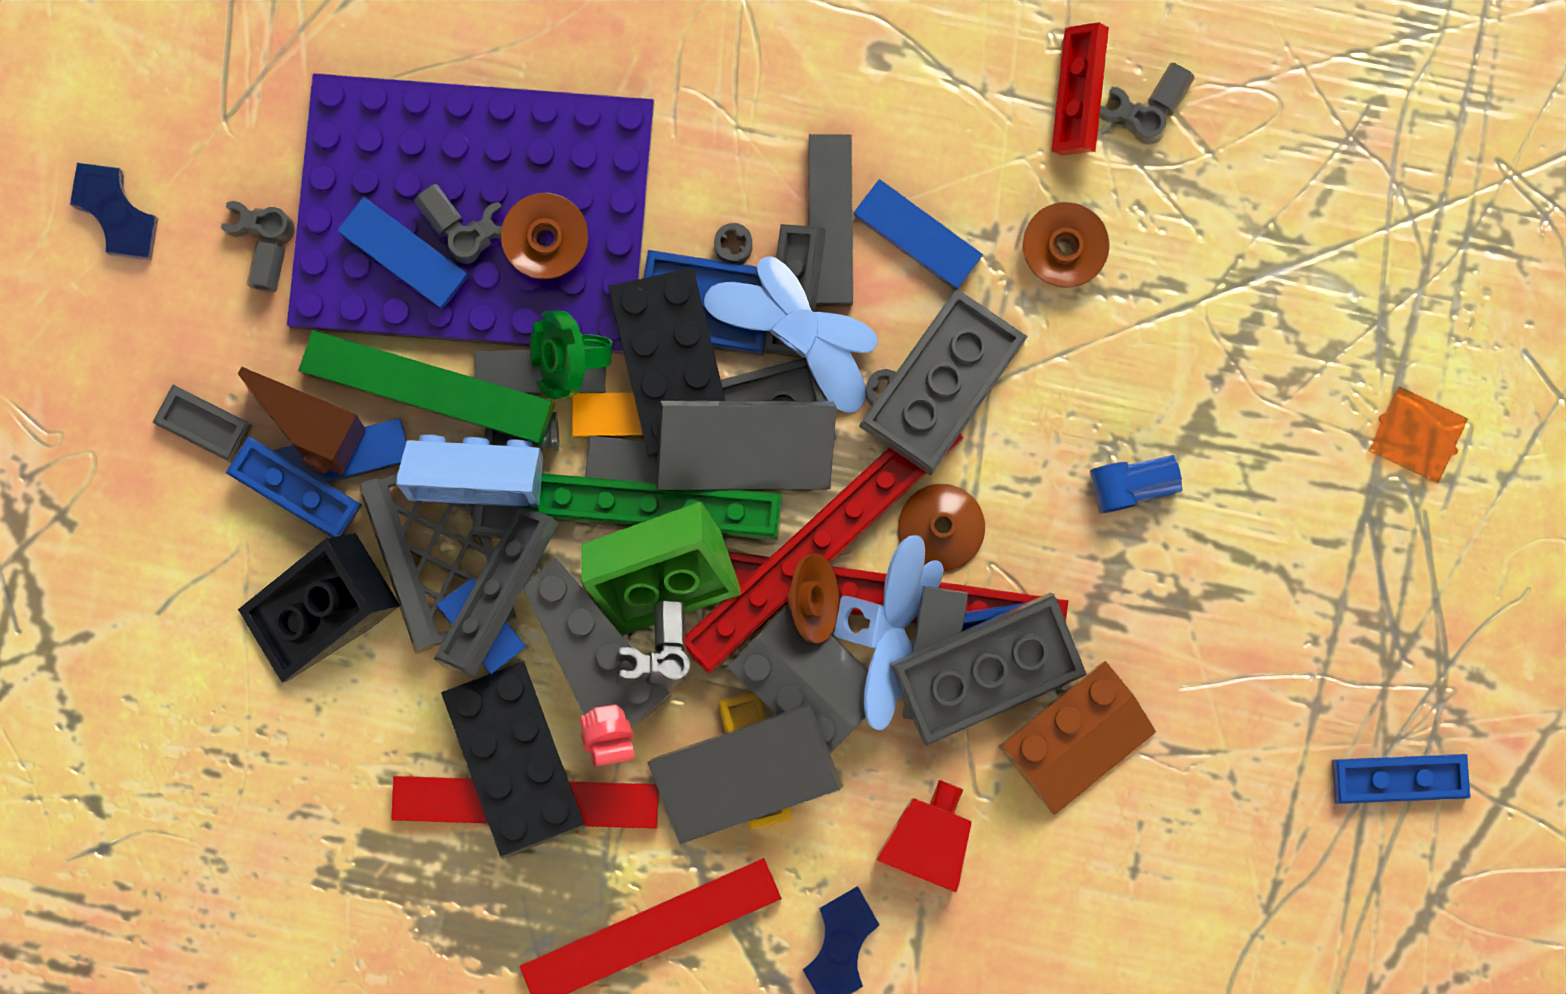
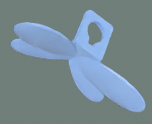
M765 257L758 262L757 272L762 286L724 282L712 286L707 291L704 297V305L714 318L739 328L770 331L772 335L800 356L806 358L817 386L828 401H833L836 404L838 410L853 413L861 408L865 402L866 389L858 366L850 352L868 353L876 348L878 342L877 335L866 324L849 316L811 311L805 292L797 277L784 263L774 257Z
M917 535L904 539L892 556L885 579L884 605L850 596H842L834 631L835 637L875 648L864 690L866 719L868 724L875 730H882L890 723L896 708L898 695L903 702L905 701L890 663L912 653L913 646L904 628L918 616L922 586L938 588L943 576L944 568L941 562L934 560L924 565L925 545L923 539ZM858 608L863 612L864 618L870 620L868 629L862 628L860 632L855 634L849 628L848 617L853 609Z

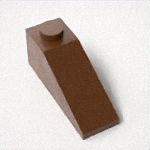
M241 367L238 372L239 377L302 456V463L321 474H326L327 470L343 475L366 432L358 416Z

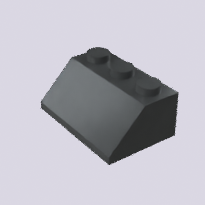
M789 605L727 667L776 715L810 703L830 754L866 717L864 690L868 669L832 635L822 643L806 641L796 627Z

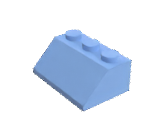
M420 435L419 441L407 440L397 475V486L408 501L540 508L543 454L540 448H533V442L526 440H508L507 446L489 445L490 441L488 439L478 437L463 438L462 444L446 443V438L438 435Z

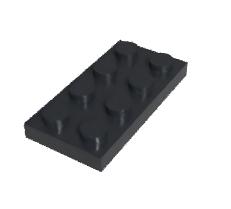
M693 267L608 286L648 457L657 455L660 401H726Z
M524 661L496 671L492 675L488 674L441 692L501 859L586 827Z

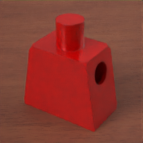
M939 780L930 804L912 798L880 849L876 860L957 892L972 821L954 814L963 789Z

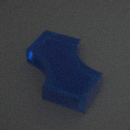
M77 163L70 205L78 210L92 214L99 221L106 239L105 252L114 256L152 260L158 218L155 215L138 210L131 204L124 189L123 171L115 167Z
M858 886L819 907L825 925L823 944L813 961L803 968L816 994H851L863 987L858 972L859 951L866 937L880 924Z

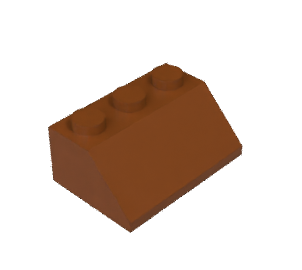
M1104 661L998 747L1052 814L1055 815L1156 733V730L1133 693L1111 666Z

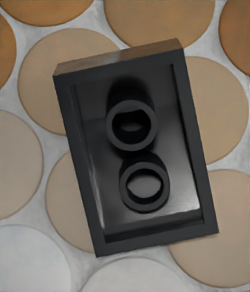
M351 533L325 538L241 606L238 611L280 681L284 683L373 628L400 607V604L357 534Z

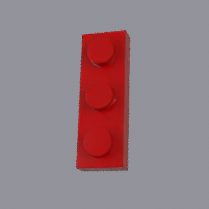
M1100 22L1065 27L1051 149V152L1061 156L1096 152L1109 27Z

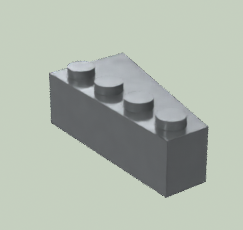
M557 558L527 581L523 589L583 715L596 707L617 705L624 711L626 720L630 722L633 729L672 696L667 689L661 688L654 683H647L646 679H639L631 685H622L616 682L619 671L634 670L631 663L616 660V654L619 649L631 646Z

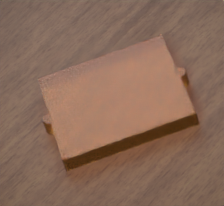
M1398 386L1386 413L1378 417L1380 426L1368 451L1426 479L1439 483L1451 456L1458 453L1456 444L1468 418Z

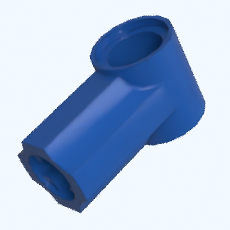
M1174 455L1129 465L1128 462H1118L1090 470L1100 514L1123 510L1138 505L1137 502L1169 496L1183 491L1181 472Z

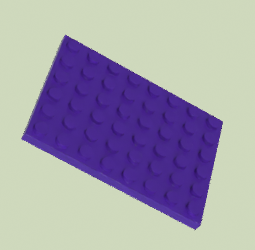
M313 73L287 326L292 329L530 347L529 341L532 326L535 321H543L544 319L541 313L561 310L568 312L573 317L581 335L591 334L607 337L613 342L612 353L624 354L608 286L640 279L654 99ZM437 184L464 219L461 224L462 226L468 225L473 220L479 222L483 219L485 209L492 203L499 202L502 206V211L492 218V223L496 226H502L508 211L521 199L537 193L557 194L574 203L583 214L588 228V246L584 257L572 271L561 277L547 280L528 277L514 268L508 261L499 238L491 239V245L482 250L474 262L461 264L451 257L448 248V238L446 236L440 237L415 205L414 199L431 185ZM363 197L468 274L469 277L443 310L338 233L339 227ZM542 233L538 237L537 242L541 246L546 247L553 243L554 237L550 233Z

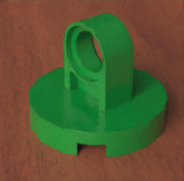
M561 310L543 312L541 315L544 319L543 321L534 322L529 341L531 366H540L543 380L536 382L539 389L548 398L554 400L571 398L578 393L582 386L585 370L603 368L611 364L613 342L611 339L600 335H581L576 321L568 312Z

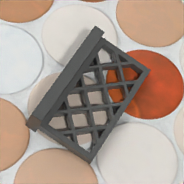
M398 474L379 480L374 478L361 482L360 493L396 599L400 604V610L415 654L432 649L433 646L442 644L449 632L446 631L439 634L433 616L437 610L436 605L446 598L444 594L454 574L467 581L470 578L475 582L478 580V578L458 569L467 548L469 547L485 555L487 562L494 549L490 538L479 537L481 546L472 542L471 540L474 537L471 535L472 529L466 539L444 528L454 507L471 514L473 520L475 504L448 503L449 506L438 525L416 514L422 501H416L411 511L393 502L389 488L397 485ZM398 513L408 517L403 528ZM412 520L436 531L425 552L409 545L406 540L405 534ZM440 534L463 544L453 566L430 555ZM412 554L422 558L417 569ZM426 561L450 572L440 593L422 586L419 575ZM426 595L436 599L431 610ZM514 607L509 613L506 622L517 618Z

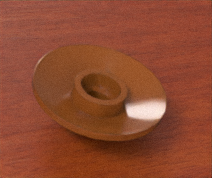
M553 193L532 194L518 201L506 214L501 228L502 248L508 261L519 272L535 279H554L569 273L580 263L588 246V228L583 214L570 200ZM542 233H550L553 235L554 241L551 245L544 247L537 242L538 237Z
M1072 202L1054 203L1041 209L1028 223L1023 237V253L1031 271L1045 283L1061 288L1077 287L1092 280L1104 267L1109 254V236L1102 220L1089 208ZM1059 242L1069 243L1072 247V253L1069 255L1060 254L1057 251V244Z
M934 484L918 490L907 500L899 517L898 532L901 542L912 535L920 536L923 539L925 545L924 565L936 560L941 562L944 571L952 570L969 562L979 551L985 536V519L979 504L968 492L949 484ZM938 518L948 519L951 523L950 531L947 533L938 532L935 529V521Z
M818 554L806 555L800 560L795 569L788 593V605L792 611L796 627L801 636L810 643H822L831 636L839 611V591L834 571L829 562Z

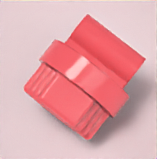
M617 705L596 707L589 711V713L581 716L582 742L585 751L591 753V760L594 766L634 759V749L631 744L634 737L630 722L626 720L624 711Z

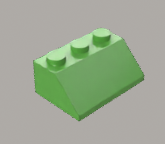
M702 502L582 544V584L621 635L654 625V606L659 602H682L684 604V614L741 595L740 585L721 530Z

